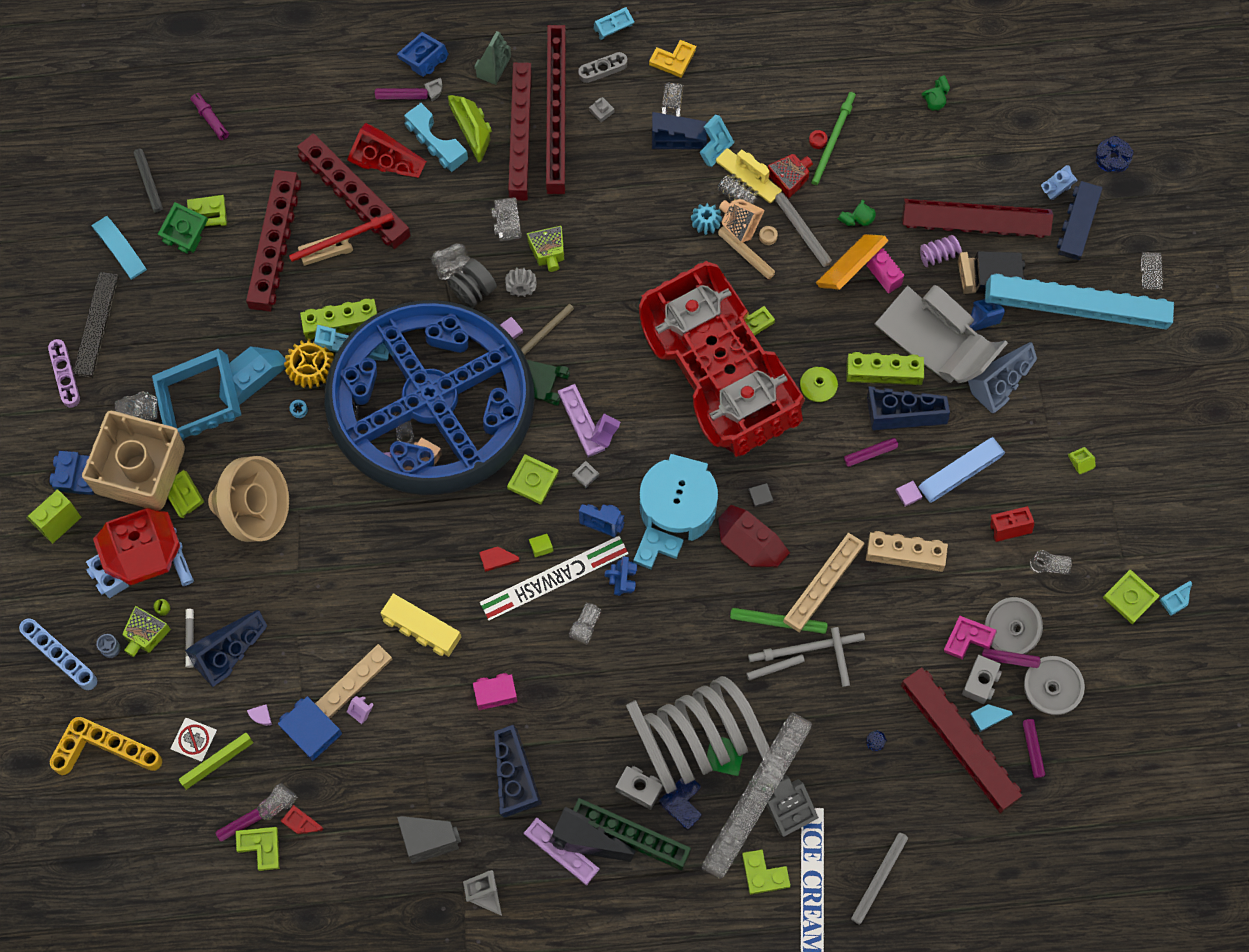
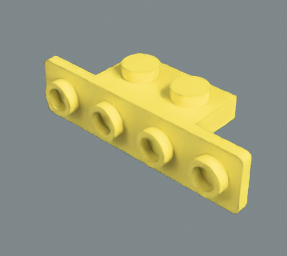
M727 148L716 159L720 166L771 204L776 199L775 196L782 192L778 186L769 180L770 171L767 166L756 161L750 153L741 150L736 155Z

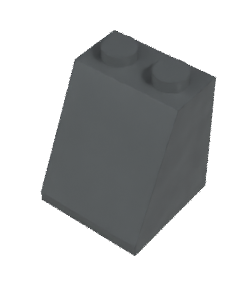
M405 816L397 817L412 864L459 849L460 835L457 827H452L450 821Z

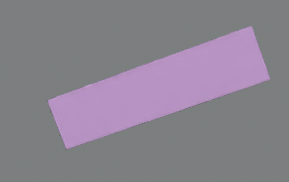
M573 384L558 390L559 397L587 457L605 451V447L591 441L595 425L576 385Z
M536 818L524 832V835L587 886L600 869L580 853L555 848L550 843L553 830Z

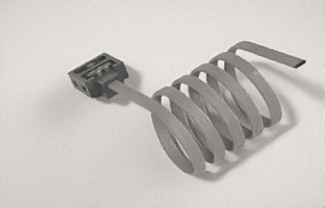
M721 676L713 680L710 687L704 685L695 689L692 696L684 695L676 699L675 706L666 704L657 710V716L653 713L643 716L636 700L626 705L666 793L669 794L676 790L677 787L653 736L650 724L666 744L685 784L694 781L695 778L672 730L668 715L684 734L702 774L705 775L713 770L691 724L685 705L690 708L703 726L720 765L723 766L730 762V757L706 709L703 695L717 710L738 756L748 753V748L737 723L724 701L720 688L721 685L739 707L772 779L767 782L771 793L764 796L763 799L778 833L784 837L819 818L803 782L799 779L791 782L788 776L781 774L750 704L740 689L727 677Z

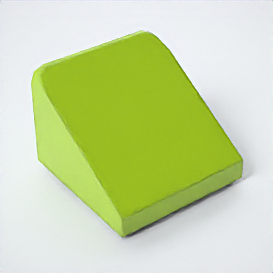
M1086 447L1068 454L1079 474L1096 467L1095 457Z
M548 534L529 539L534 557L553 552Z

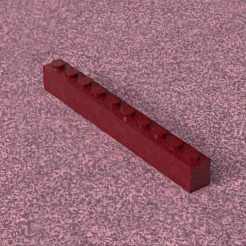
M548 25L547 194H565L566 28L565 25Z

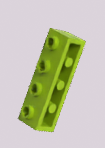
M363 299L360 302H345L338 306L330 305L322 309H308L305 312H301L306 340L308 338L310 340L315 339L317 325L336 329V332L341 334L353 332L363 322L377 314L375 300Z
M860 352L848 354L846 382L922 385L924 379V357H919L915 354L909 356H900L899 354L881 355L880 353L862 354Z

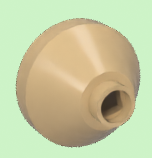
M261 456L241 457L232 461L224 469L215 489L209 495L208 503L210 510L217 515L227 531L235 538L245 542L266 541L273 538L286 521L289 510V492L282 472L271 460Z

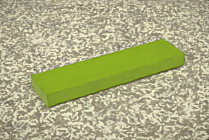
M244 733L179 778L180 783L187 790L254 742L247 733Z

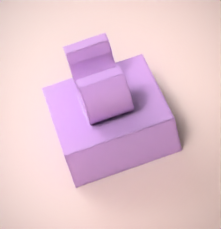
M356 696L351 700L347 713L362 724L367 720L373 703L367 705L364 702L365 697L359 698Z

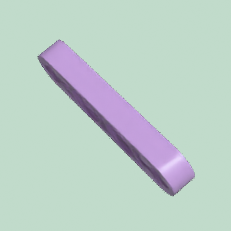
M56 339L49 343L48 350L61 400L65 406L72 408L79 404L80 396L67 347L62 340ZM56 346H60L59 351L61 356H58L57 352L55 351ZM61 361L67 362V365H66L65 368H63V369H58V368H57V365H58L59 362H61ZM70 378L71 382L69 385L64 386L61 384L62 380ZM67 391H70V393L72 394V401L68 400L69 396Z

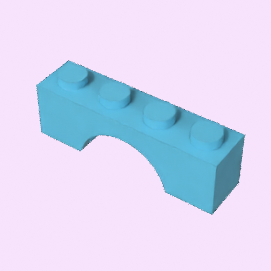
M422 103L404 115L406 128L416 134L418 141L427 146L432 156L436 155L439 158V162L444 168L447 167L452 172L468 160L467 150L456 139L440 140L432 135L430 131L434 124L433 114Z

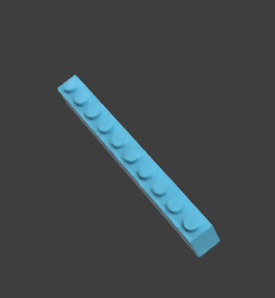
M1002 274L991 275L986 281V303L1166 330L1173 323L1174 302H1169L1166 299L1156 300L1150 299L1147 296H1131L1129 293L1117 294L1109 290L1097 291L1094 288H1077L1075 285L1064 286L1056 282L1044 283L1037 279L1024 280L1021 277L1011 278L1005 277Z

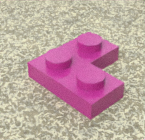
M959 616L944 648V652L963 660L970 643L989 649L997 631L991 627Z

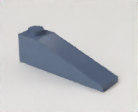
M1029 342L991 362L982 374L968 381L972 395L991 413H995L1010 399L1008 396L1012 390L1017 389L1021 377L1026 376L1036 362L1037 356L1033 343Z

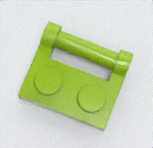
M224 195L187 200L188 208L203 216L220 215L217 218H209L205 226L227 225Z

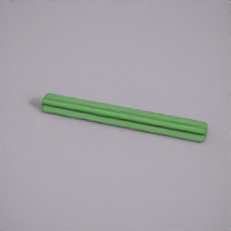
M739 608L731 609L730 618L734 620L793 629L783 622L786 617L783 615ZM809 620L802 630L825 634L827 623Z

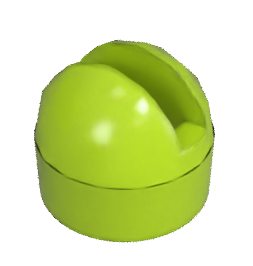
M159 599L154 603V611L158 615L164 616L169 613L170 604L164 599ZM160 603H162L161 611L158 610Z

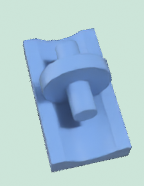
M1066 165L1041 184V187L1050 200H1054L1062 192L1069 190L1077 179L1072 174L1070 166Z

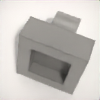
M602 97L589 107V111L601 123L614 113V108Z

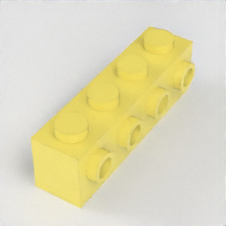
M394 593L381 611L385 624L390 627L396 626L400 628L399 631L408 637L412 635L423 646H431L433 651L440 656L446 655L449 657L461 639V634L458 630Z

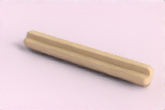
M724 226L719 229L718 235L767 279H771L775 275V270L744 242L738 241Z

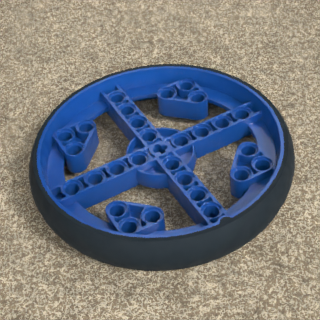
M422 300L399 304L385 309L363 322L349 335L337 351L331 363L325 387V411L328 425L334 440L347 459L363 474L384 486L420 495H438L460 491L482 482L500 470L522 444L531 423L535 402L534 384L528 362L511 335L496 321L473 308L438 300ZM448 325H453L454 327H453V328H448V327H446V326H448ZM426 328L425 334L428 345L459 353L467 350L469 337L483 346L488 352L446 374L436 369H424L401 333ZM433 333L438 334V335L435 336V337L430 336V335L433 334ZM395 336L396 338L389 339L388 337ZM458 339L464 340V341L461 342V343H460V342H456V340H458ZM384 343L407 379L402 389L401 399L356 421L352 399L359 405L366 404L370 400L377 377L376 362L367 357L379 345ZM398 351H405V353H403V354H399V353H397V352H398ZM492 360H498L499 362H498V363H493V362H491V361H492ZM409 365L415 366L414 368H411V369H410V368H407V366H409ZM366 368H372L371 371H365ZM478 368L483 369V371L477 372L475 370ZM502 371L507 392L502 388H495L491 391L483 417L484 431L494 436L477 451L453 414L458 402V394ZM351 376L356 377L354 380L348 379ZM460 377H465V378H467V379L464 380V381L459 380ZM424 380L423 383H417L416 381ZM443 386H450L451 388H449V389H443L442 387H443ZM360 391L365 392L363 395L357 394ZM495 398H502L503 400H502V401H495L494 399H495ZM412 403L417 404V406L411 407L409 405ZM438 409L443 410L442 413H437L435 411ZM395 412L401 413L398 416L392 415ZM507 412H509V413H512L513 415H511V416H505L504 414L507 413ZM411 419L425 424L435 423L459 461L447 465L434 466V453L430 448L401 441L394 442L391 445V457L378 450L370 441ZM378 421H383V422H384V423L381 424V425H377V424H376V422H378ZM494 421L496 424L489 425L488 422ZM451 424L453 427L446 428L445 425ZM361 430H367L365 434L359 433ZM461 439L463 442L456 443L455 440ZM397 451L404 452L402 455L395 454ZM467 454L473 455L472 458H465L464 456ZM423 457L430 458L428 461H422L421 459ZM407 466L413 467L412 470H405L404 468Z

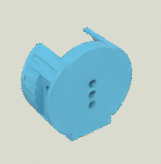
M670 454L669 461L663 460L655 464L644 476L640 487V514L645 526L652 528L653 522L666 531L677 533L689 531L688 540L691 541L702 536L711 527L715 519L718 500L717 485L712 474L707 471L708 464ZM679 499L680 503L675 504L673 501Z

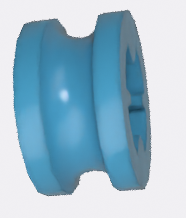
M295 400L290 404V412L294 417L302 418L307 414L308 407L304 401ZM298 405L300 407L302 405L301 408L303 411L300 413L297 411V413H295V407Z

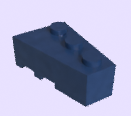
M652 112V149H703L707 143V132L704 129L707 121Z

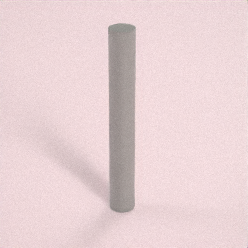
M839 627L831 628L842 687L850 686Z
M801 654L748 672L746 675L748 680H752L805 662Z

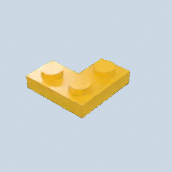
M680 40L673 54L656 47L649 65L682 78L696 51V46Z

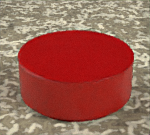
M821 130L813 131L809 137L811 147L815 149L824 148L827 144L826 133Z

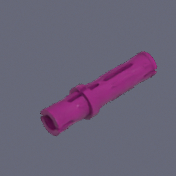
M200 93L194 94L190 100L197 107L199 115L205 118L219 140H223V137L226 139L229 136V132L216 117L211 105L205 102Z

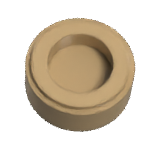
M772 226L763 227L759 233L761 243L764 245L774 244L777 241V230Z

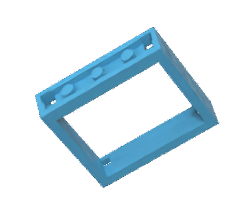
M220 349L152 376L162 424L177 428L182 441L188 436L198 435L203 430L216 428L218 424L233 421L236 417L241 416L228 355ZM219 365L228 408L177 428L168 386Z

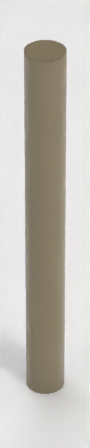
M568 304L521 348L523 354L526 355L571 313L574 307Z

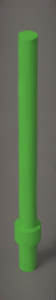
M849 92L845 103L840 108L841 113L811 181L813 185H818L845 119L852 110V103L856 96L853 92Z

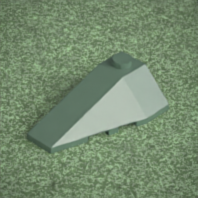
M498 31L494 34L481 59H478L475 64L477 78L495 85L511 58L510 46L507 45V42L504 41L503 36Z

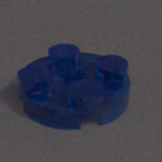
M1112 136L1103 140L1098 145L1096 162L1100 168L1107 172H1122L1129 167L1134 152L1127 142L1117 136ZM1111 152L1116 153L1118 158L1115 156L1112 158Z

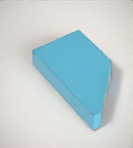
M1191 581L1159 600L1170 616L1188 606L1190 588L1192 586Z
M987 704L972 712L970 716L979 732L1012 716V712Z

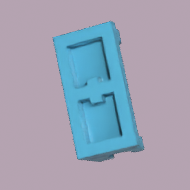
M627 7L595 21L593 29L599 33V39L602 40L614 32L632 26L634 20Z

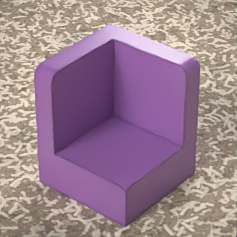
M603 414L595 426L591 441L608 448L612 436L619 428L621 422Z

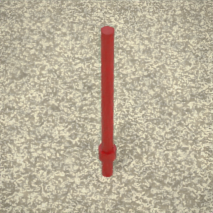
M389 213L379 218H372L370 222L289 255L291 262L372 228H380L382 224L394 220L392 213Z

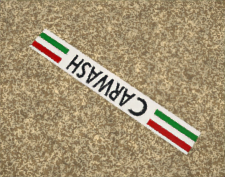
M617 536L481 601L480 604L488 620H491L629 553L620 536Z

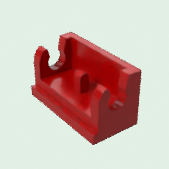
M1028 506L991 515L990 527L991 530L994 529L995 542L1033 532L1034 520Z

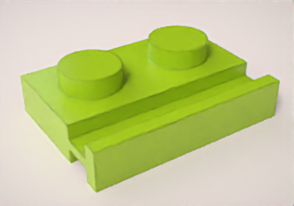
M183 470L177 474L168 498L179 517L184 518V515L191 513L203 504L204 500L187 471Z

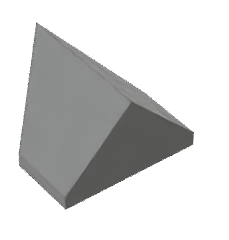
M493 870L463 881L467 902H472L502 916Z

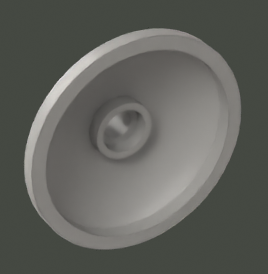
M1019 597L1006 598L996 603L989 611L985 621V626L997 631L991 644L995 650L1026 654L1037 645L1043 631L1042 617L1038 609L1031 602ZM1020 625V631L1016 632V627Z
M1047 656L1040 659L1039 668L1029 667L1024 679V690L1028 700L1035 708L1046 714L1062 715L1077 707L1083 698L1085 684L1080 670L1072 662L1058 656ZM1048 687H1054L1055 691L1051 692Z

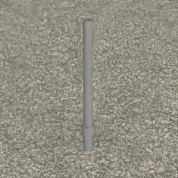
M864 633L841 637L842 645L865 640ZM833 638L775 650L771 648L764 649L763 652L748 654L749 662L759 660L770 661L775 657L833 647Z

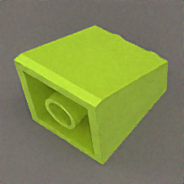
M57 489L26 518L53 544L82 517L72 503Z

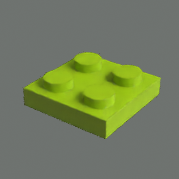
M524 454L507 489L542 505L559 470Z
M1129 570L1103 598L1133 624L1159 598V595L1133 571Z

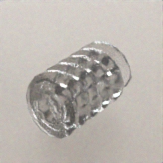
M736 174L726 175L720 181L717 190L723 191V194L725 196L728 195L729 199H743L751 204L755 203L758 191L756 190L751 193L753 187L750 186L746 189V182L740 185L742 179L738 178L735 181Z

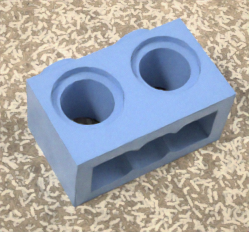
M99 555L86 561L89 566L86 570L92 579H97L98 584H96V587L101 595L105 593L108 598H111L129 587L123 580L106 574L103 569L97 570L98 566L101 565ZM115 580L113 585L107 586L108 581Z

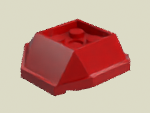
M149 508L106 522L99 533L93 538L104 572L114 578L123 580V582L129 585L169 572L172 561L180 548L169 513Z

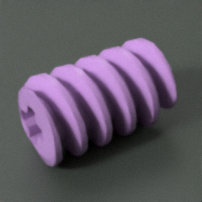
M953 235L948 236V238L944 237L941 241L938 239L934 243L923 244L920 247V256L925 267H928V261L933 266L935 265V259L938 263H942L941 257L948 261L949 254L954 259L955 252H957L958 256L962 253L961 246Z

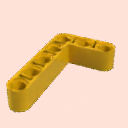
M82 717L72 719L50 759L51 768L59 775H66L72 770L86 742L151 771L159 769L162 765V758L154 749ZM85 724L84 729L81 732H77V727ZM98 732H102V737L94 740L95 735ZM120 740L119 746L112 748V743ZM75 742L74 748L67 750L68 744ZM138 748V752L135 755H129L131 749ZM156 756L153 763H147L149 757ZM61 760H65V765L57 768L58 763Z

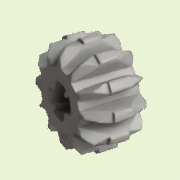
M525 268L510 270L505 278L506 290L511 295L516 294L517 297L520 295L526 297V294L532 295L536 288L535 274L531 270H525Z

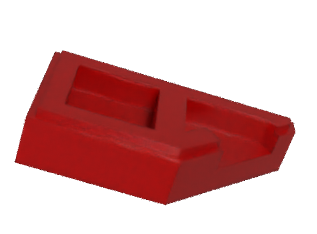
M500 547L479 552L485 572L519 562L518 556Z
M294 805L281 820L284 825L296 834L318 832L324 829Z

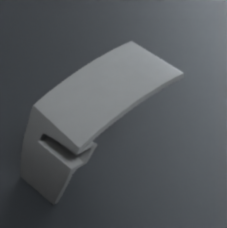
M933 285L923 298L909 286H906L874 324L910 355L915 354L919 357H924V366L948 383H951L953 380L958 383L966 382L982 374L1008 344L1006 340L990 342L982 335L977 334L969 327L974 322L972 316L936 285Z

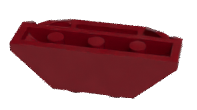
M730 505L718 518L721 543L750 567L778 568L790 554L777 534L747 510Z

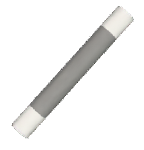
M186 609V649L194 644L193 609ZM186 653V667L192 668L194 665Z

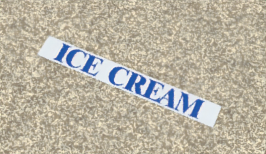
M815 808L819 818L801 827V952H824V808Z

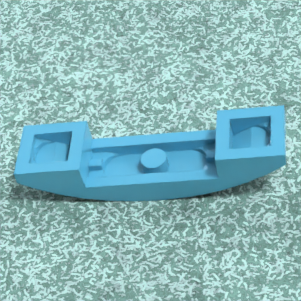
M108 216L91 225L131 280L147 270Z
M317 325L314 343L337 353L349 335L337 333L336 329ZM382 343L367 358L387 361L389 351L384 343Z

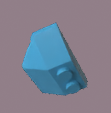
M250 346L229 363L239 405L286 369L284 366L286 359L278 350ZM221 377L219 397L228 407Z

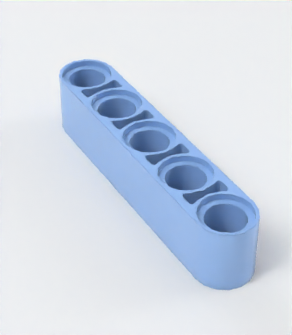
M992 437L926 479L918 488L927 500L932 503L1000 459L1005 454V451Z
M25 619L21 622L19 626L20 632L82 689L92 690L95 688L97 678L89 668L35 620ZM30 627H35L31 633H27ZM48 639L47 644L42 646V640ZM58 651H62V655L60 657L54 658L55 654ZM76 663V667L73 670H68L71 664ZM85 676H90L88 682L82 683Z

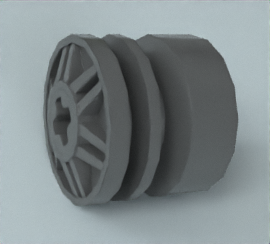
M471 258L461 267L462 272L456 271L454 276L447 279V282L460 301L466 306L474 308L477 302L479 303L483 300L482 295L488 296L497 288V284L488 270L480 262Z

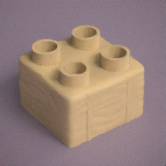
M108 411L100 427L101 429L89 459L86 462L87 464L82 473L83 479L97 495L152 510H161L166 503L185 451L180 433L177 428L147 421L116 411Z

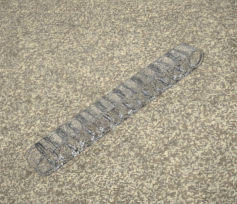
M794 712L788 716L702 864V870L720 879L725 876L812 726L809 720Z

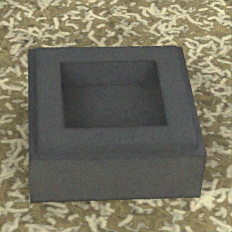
M767 483L749 488L754 508L773 503Z

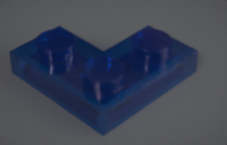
M681 778L675 784L677 789L669 794L666 793L659 800V803L684 828L689 830L702 816L688 802L701 789V786L695 780L685 784Z

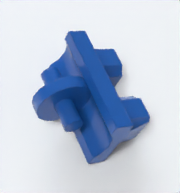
M623 556L622 560H618L616 565H611V570L605 571L604 576L610 578L609 584H615L614 595L620 596L622 593H632L635 591L636 583L635 581L627 580V575L633 576L636 574L637 564L630 562L629 557Z

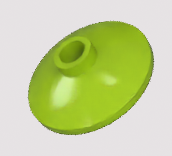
M813 367L802 375L800 388L803 395L809 400L825 402L835 395L838 382L836 376L829 369ZM817 380H822L823 383H822V384H818L816 381H817Z

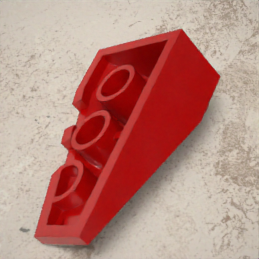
M367 123L360 129L347 158L348 161L365 169H378L382 172H395L400 175L417 178L420 177L427 162L383 131Z

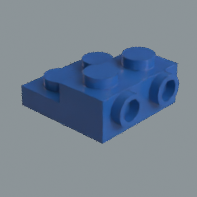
M423 32L397 53L400 60L410 65L412 71L422 77L426 74H431L434 71V67L439 63L445 62L449 55L444 44Z
M59 451L58 456H55L53 460V465L56 467L55 474L52 473L50 475V485H52L55 491L58 489L64 493L94 495V492L82 477L89 456L79 455L78 452Z
M582 504L579 509V520L582 525L612 537H616L618 532L621 533L625 522L623 520L625 516L613 505L606 506L603 504L599 511L593 505L588 504L586 506Z

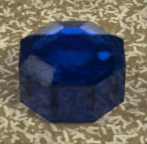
M878 730L870 732L866 739L868 748L873 751L883 749L887 741L884 733Z

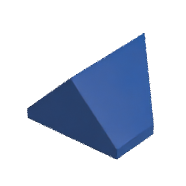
M985 299L973 302L974 306L971 316L974 322L969 326L976 331L1001 323L1005 313L1001 305L986 303Z

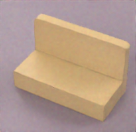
M962 252L958 258V267L963 294L976 293L974 258H968V252Z

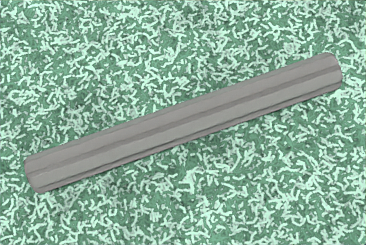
M782 192L775 196L776 202L823 267L830 265L832 259L785 194Z
M898 833L851 918L855 923L861 924L908 840L905 834Z

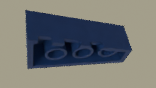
M1083 181L1080 182L1079 186H1075L1072 194L1074 200L1073 203L1069 204L1067 211L1069 218L1068 221H1064L1062 227L1064 235L1063 238H1059L1056 247L1059 249L1058 255L1075 260H1080L1103 187Z
M868 387L867 401L872 430L948 424L950 410L947 396L925 393L918 395L912 394L910 391L902 393L894 392L893 389L885 388V390L875 389V387Z
M511 725L494 731L499 785L498 795L500 800L499 810L500 815L506 818L539 806L542 803L517 728Z

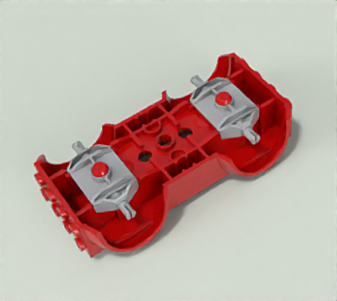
M708 261L699 263L687 272H682L672 280L665 281L655 289H650L641 295L639 315L645 338L658 358L676 361L695 391L693 394L695 414L704 435L711 444L722 448L730 447L735 457L747 454L750 449L765 444L772 437L780 436L785 430L797 427L803 421L801 408L805 401L804 396L775 352L764 351L745 322L749 314L748 310L717 264ZM709 337H715L717 343L715 345H708L706 340ZM718 351L726 353L723 357L716 356ZM729 365L736 368L732 374H727L724 371Z

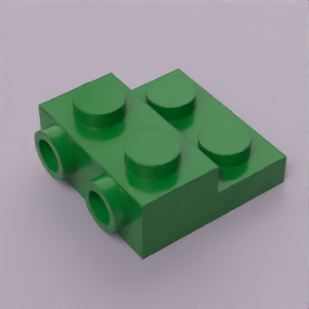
M174 202L158 235L166 245L172 247L175 244L178 246L177 249L183 253L188 254L189 251L194 253L202 238L200 234L208 218Z

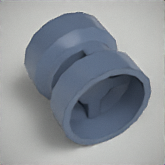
M104 634L98 638L97 648L105 657L113 658L119 654L120 644L113 635Z

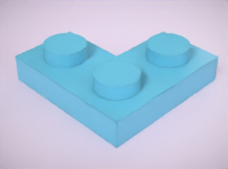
M714 115L704 126L711 141L700 151L706 165L710 167L716 163V159L725 149H729L734 144L724 122L718 115Z
M647 526L633 563L652 569L658 552L677 559L684 540Z

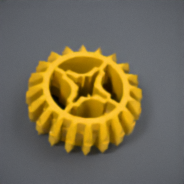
M309 338L307 343L301 340L299 346L294 344V350H288L290 355H285L286 362H284V366L291 381L294 380L296 385L301 383L303 388L307 384L311 389L313 384L319 387V382L321 381L326 384V378L334 359V354L326 347L322 348L314 342L311 343ZM301 357L302 361L298 364L299 366L295 369L296 362ZM325 359L323 367L319 370L318 366Z

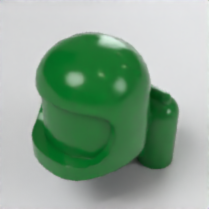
M940 76L935 81V88L926 90L921 94L928 104L927 107L932 111H938L946 105L945 95H947L950 89L946 76Z
M862 199L853 213L842 211L837 219L847 226H855V222L862 226H868L874 221L876 212L875 209L864 204L865 201Z

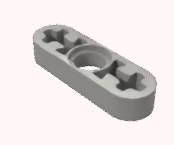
M617 52L584 64L578 70L579 79L584 83H589L622 71L627 67V56L624 53ZM604 64L608 67V69L605 71H601L598 69V67Z

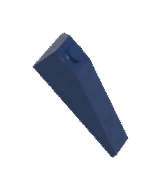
M256 610L200 639L185 651L194 667L214 687L231 674L234 665L238 660L241 661L245 656L243 655L245 651L256 642L266 629L267 624L260 611Z

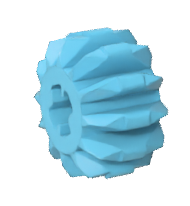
M708 202L705 207L700 204L698 209L694 208L693 215H691L693 228H697L698 233L703 230L705 235L708 231L713 234L715 229L720 228V223L722 222L721 211L716 210L715 205L709 207Z

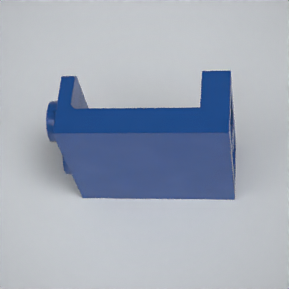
M307 696L305 699H300L290 713L286 712L279 719L278 725L313 762L342 735V732Z

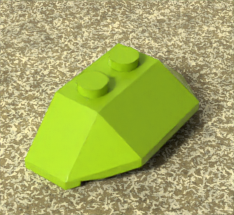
M450 95L448 96L449 106L479 163L482 161L490 143L491 127L488 122L485 123L483 120L485 118L481 108H477L475 102L464 97Z

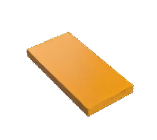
M864 234L816 284L819 288L840 290L887 243L888 239L883 235Z

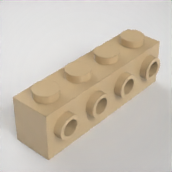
M880 531L870 532L866 561L943 572L946 564L948 544L940 540L925 541L920 537L905 538L900 534L891 536L885 535L884 532Z

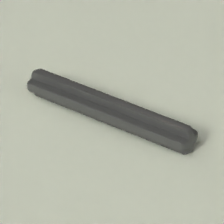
M143 149L134 150L133 153L152 209L155 213L162 211L163 207Z

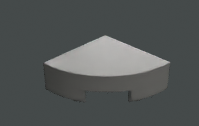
M441 78L424 84L431 101L436 100L443 88Z

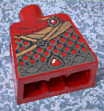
M791 154L768 165L769 177L789 199L807 182L809 178L808 168L813 163L808 156L799 160L795 154Z

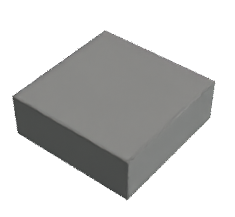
M585 461L572 473V476L587 488L599 476V473Z

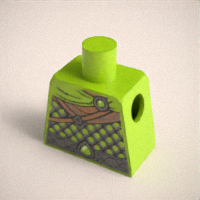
M557 226L527 233L528 244L538 265H547L550 272L557 271L559 269L558 262L564 260L562 227Z
M135 606L123 631L124 638L129 641L124 651L132 657L136 655L140 648L149 653L171 629L167 623Z

